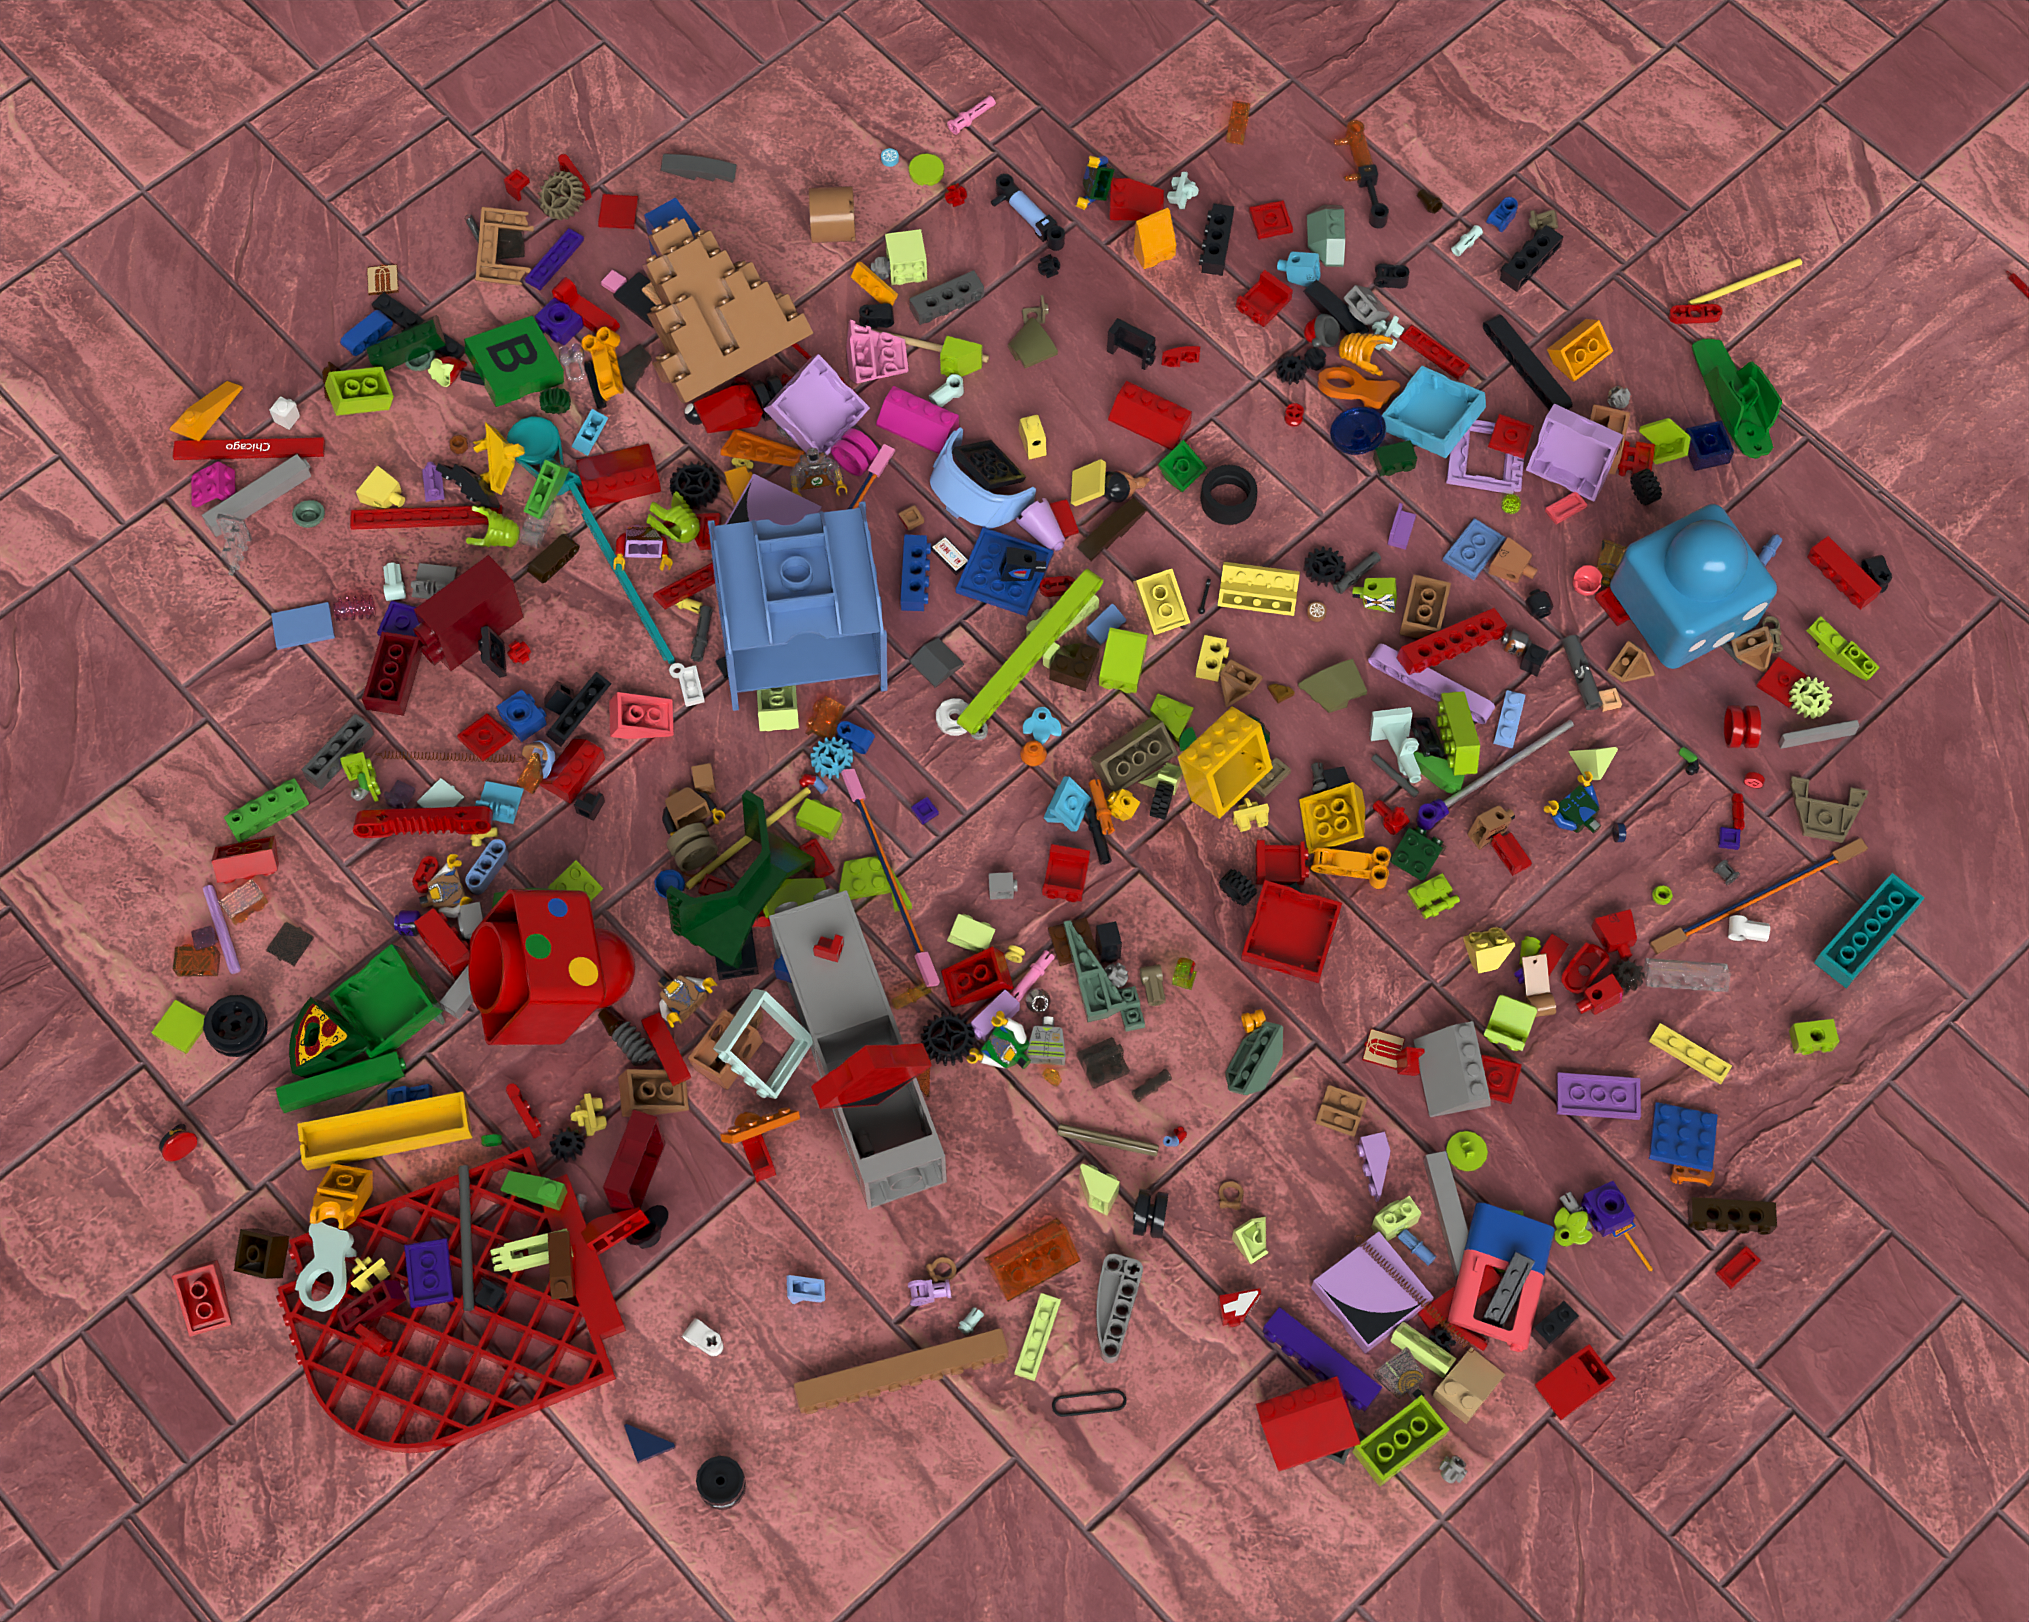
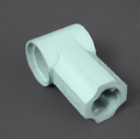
M956 374L950 375L945 384L929 395L930 401L939 407H943L953 398L961 397L964 393L963 379Z
M394 562L387 563L383 567L385 577L383 587L386 601L405 599L406 591L402 582L400 564Z

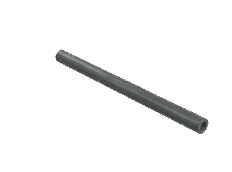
M461 1165L458 1167L463 1310L472 1311L474 1310L469 1166Z

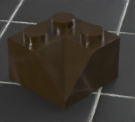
M1083 643L1062 646L1056 653L1050 667L1049 680L1086 692L1099 660V648Z
M258 1228L240 1229L234 1271L263 1279L283 1278L289 1236Z

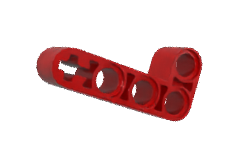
M564 277L552 289L553 298L567 304L571 310L580 315L583 326L595 334L602 327H607L614 332L620 328V324L616 319L579 295L575 284L569 278Z

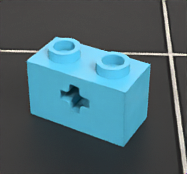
M591 409L571 447L588 456L608 417Z

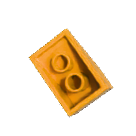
M1169 208L1136 221L1134 255L1143 269L1154 267L1158 263L1170 260L1176 256V240Z

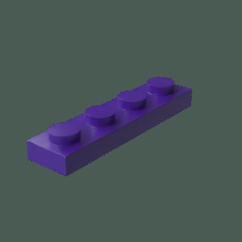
M568 228L525 277L526 283L541 290L583 243V236Z

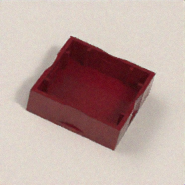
M634 1109L632 1111L603 1185L613 1213L638 1207L641 1208L666 1145L656 1116Z

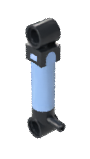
M999 175L996 179L997 197L991 200V205L995 207L1006 200L1035 229V235L1042 242L1047 240L1049 249L1053 251L1061 250L1065 245V230L1061 226H1057V221L1050 214L1046 216L1014 183L1011 175Z

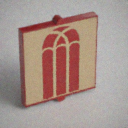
M1371 1029L1368 1040L1364 1044L1366 1048L1362 1060L1397 1070L1396 1055L1402 1051L1405 1038Z

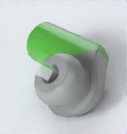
M360 773L357 776L360 786L351 791V797L357 801L363 800L370 791L365 773Z

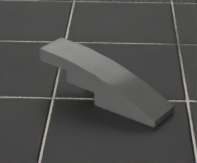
M663 154L660 171L694 181L696 177L713 182L715 178L733 183L737 164L700 156Z

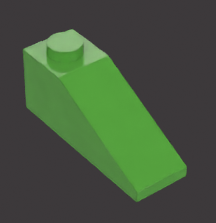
M545 459L523 512L541 519L562 488L570 468L554 460Z
M1414 751V757L1423 776L1447 793L1454 794L1461 790L1465 775L1454 776L1452 768L1448 767L1446 759L1431 755L1424 757L1423 753Z
M508 1171L501 1187L503 1192L560 1211L567 1194V1189L562 1183L545 1177Z

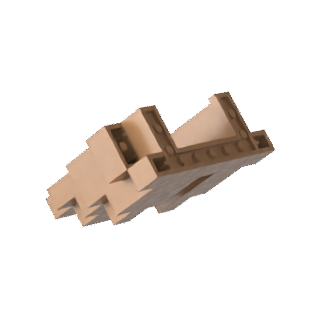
M677 217L668 221V226L664 228L658 226L651 230L652 234L648 238L658 257L656 255L650 256L645 259L647 263L642 266L662 304H657L650 308L651 312L647 315L667 352L656 356V361L652 362L662 383L672 384L681 403L689 402L813 334L804 313L798 314L789 294L773 293L768 282L761 281L752 262H745L744 260L733 264L726 250H720L711 230H699L694 233L695 237H693L685 219L678 220Z

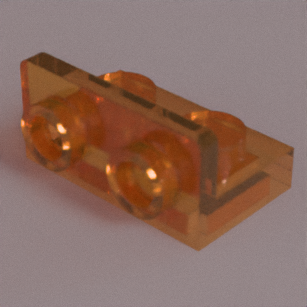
M827 696L817 700L812 708L814 713L806 722L807 730L805 734L810 735L814 733L831 741L846 706Z

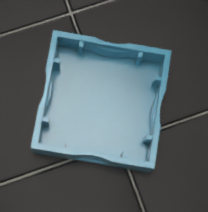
M1421 366L1407 383L1404 391L1395 398L1381 416L1383 431L1405 441L1411 440L1412 444L1447 458L1486 408L1485 392L1464 383L1453 381L1443 374Z

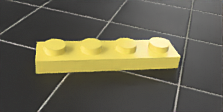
M1661 1023L1649 1040L1653 1045L1720 1085L1732 1065Z

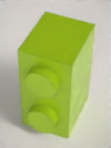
M806 798L796 816L797 826L831 841L843 822L842 813L838 809L826 807L816 799L810 800Z

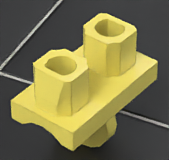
M1244 798V804L1239 805L1238 811L1233 812V825L1237 824L1240 832L1249 830L1251 828L1250 821L1256 820L1258 827L1267 826L1269 822L1268 804L1258 806L1257 801L1251 803L1249 798Z
M590 1093L584 1094V1099L580 1101V1105L575 1106L576 1112L570 1115L572 1121H578V1126L585 1125L587 1136H593L595 1131L605 1129L607 1125L605 1116L595 1117L594 1113L595 1111L602 1110V1099L591 1098Z
M357 1257L355 1262L358 1265L352 1269V1272L356 1275L363 1270V1273L350 1284L354 1288L357 1287L363 1294L373 1288L372 1284L367 1280L371 1274L374 1273L380 1282L390 1275L384 1266V1260L381 1258L367 1269L366 1266L372 1260L367 1257L361 1261Z

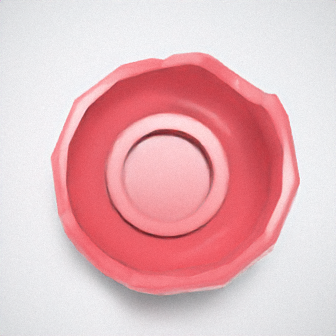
M1583 565L1573 576L1572 584L1575 591L1584 596L1594 595L1601 587L1602 574L1598 568L1592 565Z

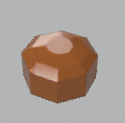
M455 435L449 440L450 449L455 454H463L468 449V441L462 435Z

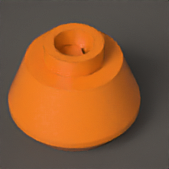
M1029 741L1021 748L1020 757L1025 764L1038 766L1046 760L1047 751L1040 742Z

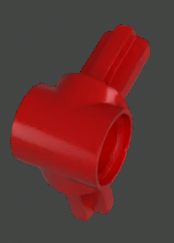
M1377 800L1372 806L1384 818L1383 825L1392 835H1396L1410 823L1408 816L1404 813V807L1399 808L1396 806L1394 810H1391L1382 800Z

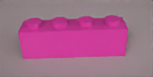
M893 386L883 402L876 426L940 454L949 436L954 430L957 431L959 428V415Z

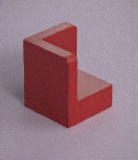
M515 169L504 179L507 193L519 202L521 200L520 191L530 183L529 178L518 169Z
M836 934L834 940L821 936L818 944L813 947L814 956L838 963L844 947V938Z
M1405 1047L1396 1055L1397 1074L1411 1076L1420 1074L1419 1057L1425 1053V1049Z

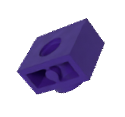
M553 298L534 316L542 333L545 332L554 342H559L563 346L584 327L582 317L571 310L567 304L560 302L556 298Z
M1614 1181L1585 1193L1581 1203V1206L1584 1208L1583 1211L1590 1215L1594 1229L1600 1232L1602 1237L1632 1224L1635 1215ZM1610 1205L1615 1210L1610 1211L1605 1206Z

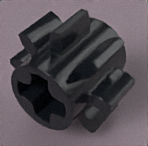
M1049 254L1040 258L1041 262L1038 264V270L1041 275H1046L1047 278L1059 274L1057 270L1060 269V262L1056 257L1052 258V255Z
M1314 347L1309 349L1304 355L1305 365L1308 369L1311 368L1317 371L1326 364L1325 357L1327 355L1323 349L1319 350Z
M1435 1328L1434 1334L1436 1336L1430 1335L1429 1340L1450 1353V1346H1455L1456 1341L1452 1340L1453 1335L1450 1336V1333H1447L1444 1328L1440 1331ZM1440 1337L1444 1338V1344L1441 1343Z

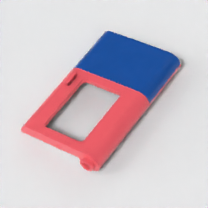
M1476 1203L1447 1322L1507 1342L1512 1351L1523 1352V1350H1527L1555 1229L1550 1225L1490 1204ZM1514 1251H1517L1534 1259L1535 1263L1521 1289L1512 1330L1507 1331L1478 1321L1473 1317L1485 1265L1505 1271Z

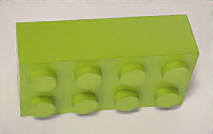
M1465 691L1441 693V701L1437 703L1439 716H1436L1437 727L1441 728L1440 739L1444 741L1445 754H1448V767L1452 768L1454 776L1477 774L1480 742Z
M1421 1395L1361 1441L1360 1445L1355 1446L1352 1453L1378 1486L1381 1487L1444 1438L1450 1429Z

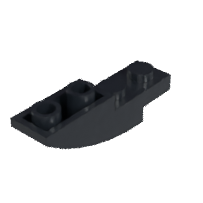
M438 463L436 470L442 473L441 477L450 481L452 479L455 480V484L462 487L460 492L467 495L466 499L480 502V506H484L485 509H491V507L499 509L500 504L494 492L476 472L467 466L454 464V467Z

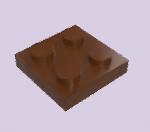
M1087 918L1071 921L1088 949L1092 951L1094 956H1098V950ZM1060 924L1049 927L1048 933L1059 966L1073 963L1064 925Z

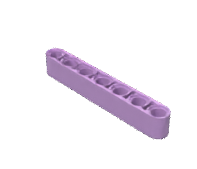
M1378 644L1368 659V662L1374 668L1436 701H1441V693L1465 691L1473 721L1479 724H1485L1495 709V705L1490 700L1428 667L1421 673L1408 675L1396 658L1399 652L1387 645Z

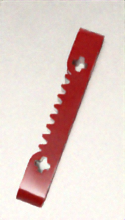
M486 806L362 810L357 812L355 816L353 833L360 838H384L394 833L398 835L400 832L406 835L409 831L411 835L418 831L419 835L423 831H426L427 834L434 831L437 834L439 830L443 834L447 830L450 833L455 831L462 835L485 834L491 830L493 811Z

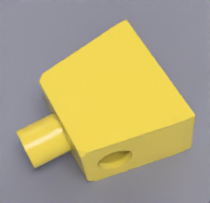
M1033 415L1021 418L1019 434L1028 459L1046 456V437L1039 416ZM1037 440V445H1032Z
M376 466L356 491L359 502L378 509H389L392 504L401 507L405 502V497L400 495L402 490L399 483L379 466Z

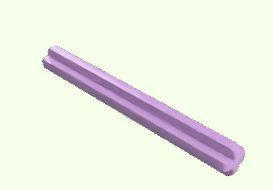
M213 885L204 886L203 892L229 972L231 974L241 971L215 888Z

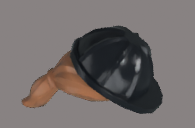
M1107 471L1105 472V492L1103 497L1111 502H1123L1130 498L1136 489L1144 488L1150 479L1143 476L1134 479L1127 472Z

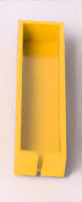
M463 1091L297 1124L299 1142L301 1143V1161L306 1170L328 1167L332 1163L343 1164L473 1138L468 1102Z

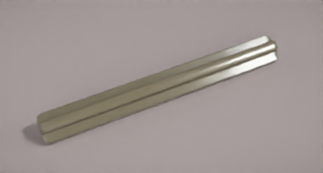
M1059 1124L1057 1135L1150 1156H1157L1159 1145L1065 1124Z

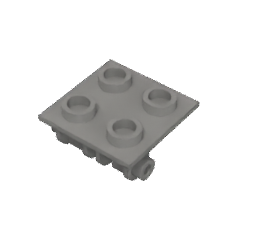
M419 563L416 579L411 582V588H413L412 597L429 599L455 579L457 567Z

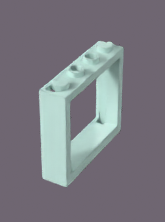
M753 989L713 1049L719 1054V1059L732 1066L731 1070L744 1077L743 1081L746 1084L757 1089L756 1093L759 1096L776 1099L813 1042L811 1034L770 994L764 990ZM760 1006L795 1039L766 1084L730 1051Z

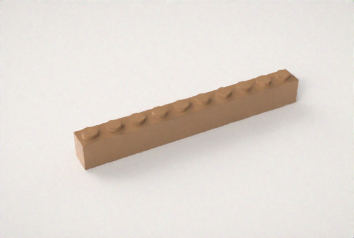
M1002 1328L794 1383L800 1412L808 1415L816 1413L818 1409L823 1407L832 1409L839 1406V1403L857 1402L864 1396L872 1398L879 1396L880 1392L883 1391L895 1392L902 1389L901 1386L909 1384L910 1386H917L927 1379L936 1381L942 1379L943 1375L946 1374L958 1375L968 1368L977 1370L983 1368L984 1364L987 1363L999 1364L1008 1358V1349Z

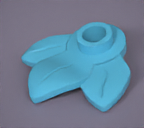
M1046 707L1036 708L1033 711L1032 717L1026 719L1023 724V734L1033 733L1034 739L1042 745L1048 740L1050 734L1058 737L1061 736L1062 728L1059 720L1052 717L1050 710ZM1044 713L1046 717L1045 719H1040L1038 715Z

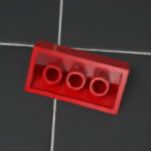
M1126 381L1116 397L1108 420L1173 450L1191 424L1192 411Z

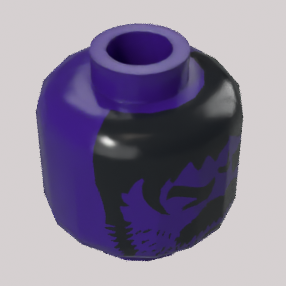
M401 910L398 915H395V931H398L401 936H418L419 933L414 922L421 917L420 912L417 910Z

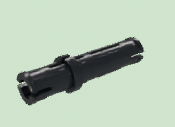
M1090 806L1085 809L1089 821L1088 829L1093 836L1099 864L1106 865L1111 863L1112 859L1105 835L1102 833L1100 821L1096 818V807Z

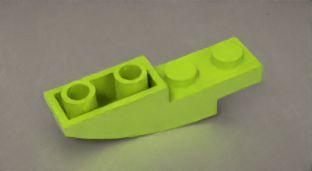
M1821 616L1806 630L1819 643L1817 647L1826 656L1855 676L1868 681L1880 668L1853 641L1848 643Z

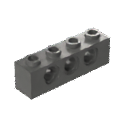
M973 270L909 298L910 310L919 325L929 323L939 316H945L955 309H961L971 302L979 301L984 297V285Z
M354 714L301 769L306 780L319 790H322L343 768L340 758L350 753L356 754L374 735L370 724L357 714Z

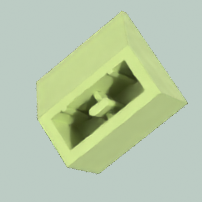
M1082 1163L1079 1181L1088 1207L1107 1216L1118 1196L1120 1182L1112 1174L1107 1173L1105 1175L1099 1172L1095 1166Z

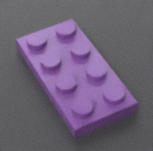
M1557 1073V1114L1640 1120V1078Z

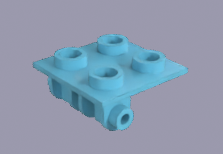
M486 781L481 798L476 801L475 806H486L492 809L494 821L514 824L524 788Z

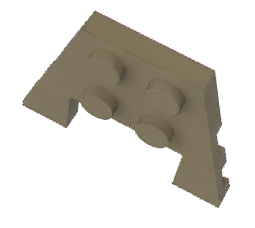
M1794 776L1790 778V786L1802 835L1843 843L1868 795V790L1851 787L1848 794V803L1843 805L1808 798L1809 779Z

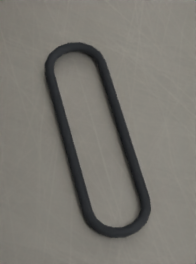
M1120 1390L1063 1395L1054 1399L1052 1409L1060 1417L1112 1412L1123 1409L1127 1399ZM1118 1393L1123 1397V1404L1118 1408L1064 1414L1059 1413L1055 1408L1056 1402L1065 1398Z

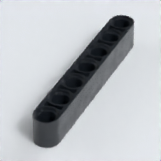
M1501 314L1483 322L1484 332L1549 411L1554 404L1567 410L1573 407L1569 395Z

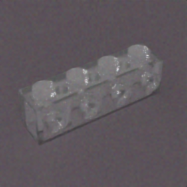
M1645 958L1643 973L1645 984L1649 987L1728 992L1731 976L1727 964L1651 958Z

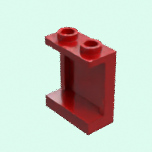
M1264 270L1260 274L1259 281L1243 297L1241 295L1237 297L1236 308L1242 314L1250 317L1254 323L1265 327L1291 301L1293 289Z
M1265 840L1256 841V884H1264V880L1281 885H1291L1295 882L1298 885H1304L1305 878H1309V866H1305V860H1308V848H1305V841H1300V845H1265Z
M1051 844L1042 895L1050 899L1062 898L1068 902H1082L1090 851Z

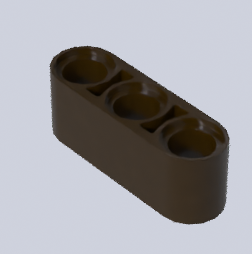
M562 534L529 564L527 572L539 582L546 583L577 554L580 546L569 536Z

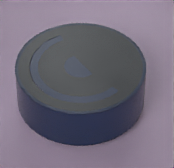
M1614 823L1612 834L1616 843L1624 842L1626 839V826L1624 823Z

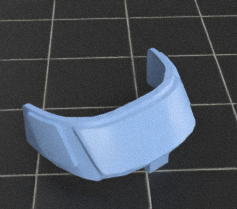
M961 427L957 431L954 430L933 464L934 469L929 481L933 491L946 505V510L955 518L962 517L972 524L987 529L1002 526L1019 517L1027 507L1034 503L1036 488L1031 487L1014 495L993 494L983 489L963 473L953 461L951 452L954 447L961 446L963 429Z

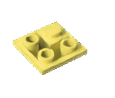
M1498 927L1490 928L1488 931L1481 933L1473 932L1463 937L1471 964L1478 973L1498 969L1515 947L1514 941L1502 928Z

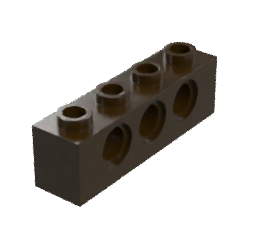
M1691 1197L1687 1203L1688 1228H1695L1697 1231L1716 1229L1717 1232H1727L1729 1230H1736L1737 1233L1741 1234L1752 1231L1758 1232L1760 1235H1769L1777 1227L1776 1202ZM1707 1212L1713 1213L1716 1219H1710L1707 1216ZM1728 1213L1735 1215L1737 1220H1731L1728 1217ZM1749 1215H1754L1758 1222L1750 1220Z

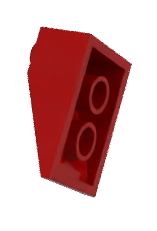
M1112 178L1110 186V220L1137 221L1164 209V190L1130 178Z
M749 384L731 386L700 399L693 404L707 434L757 427L763 414Z
M993 946L941 970L951 1007L996 997L1004 990L1009 991L1014 988L1004 953Z
M218 1259L176 1271L171 1276L189 1337L232 1324L224 1279Z

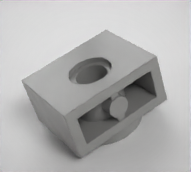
M1355 285L1344 297V300L1349 304V311L1364 324L1373 326L1374 322L1385 320L1391 314L1369 288Z
M480 902L461 905V913H458L461 936L463 941H467L469 946L473 931L486 917Z

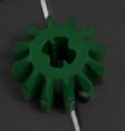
M558 387L544 389L539 396L541 410L545 411V413H552V415L566 413L567 410H570L571 406L569 392L565 391V389H558Z

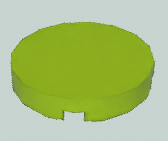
M920 154L910 162L909 175L912 181L918 185L933 186L943 178L944 165L941 159L933 154Z

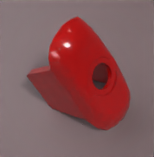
M1586 942L1572 958L1562 974L1561 982L1564 987L1572 993L1579 994L1584 992L1608 965L1609 955L1601 947ZM1582 965L1589 967L1590 974L1587 976L1581 975L1579 967Z

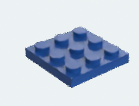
M1656 1102L1653 1113L1649 1159L1711 1172L1714 1161L1718 1115Z

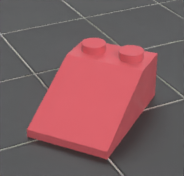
M617 692L609 701L610 737L639 739L671 737L674 735L672 699Z

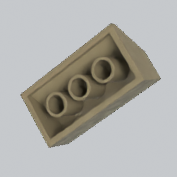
M1151 717L1089 759L1097 775L1111 792H1115L1120 789H1126L1178 753L1163 721Z

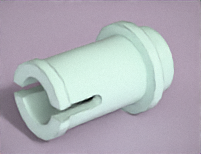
M973 1307L966 1318L959 1322L958 1329L965 1335L973 1333V1328L983 1318L984 1314L979 1309L977 1310V1308Z

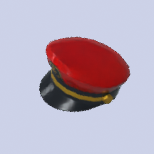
M179 1124L162 1138L159 1150L166 1161L180 1160L195 1149L197 1136L194 1133L186 1132L185 1124Z

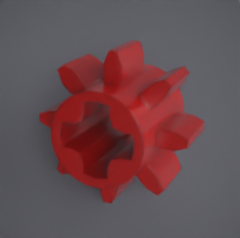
M959 183L948 186V191L945 192L947 203L952 204L953 207L965 204L964 199L967 198L966 189L963 186L959 187Z
M515 640L508 645L510 649L507 654L513 663L519 662L523 665L530 660L528 656L531 650L524 641L519 643Z

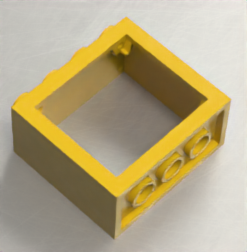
M1233 706L1178 756L1191 801L1218 819L1273 769L1261 724Z

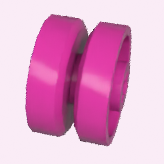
M854 428L848 429L842 435V439L838 440L831 447V453L836 462L847 472L855 476L863 475L879 453L873 441L864 433Z

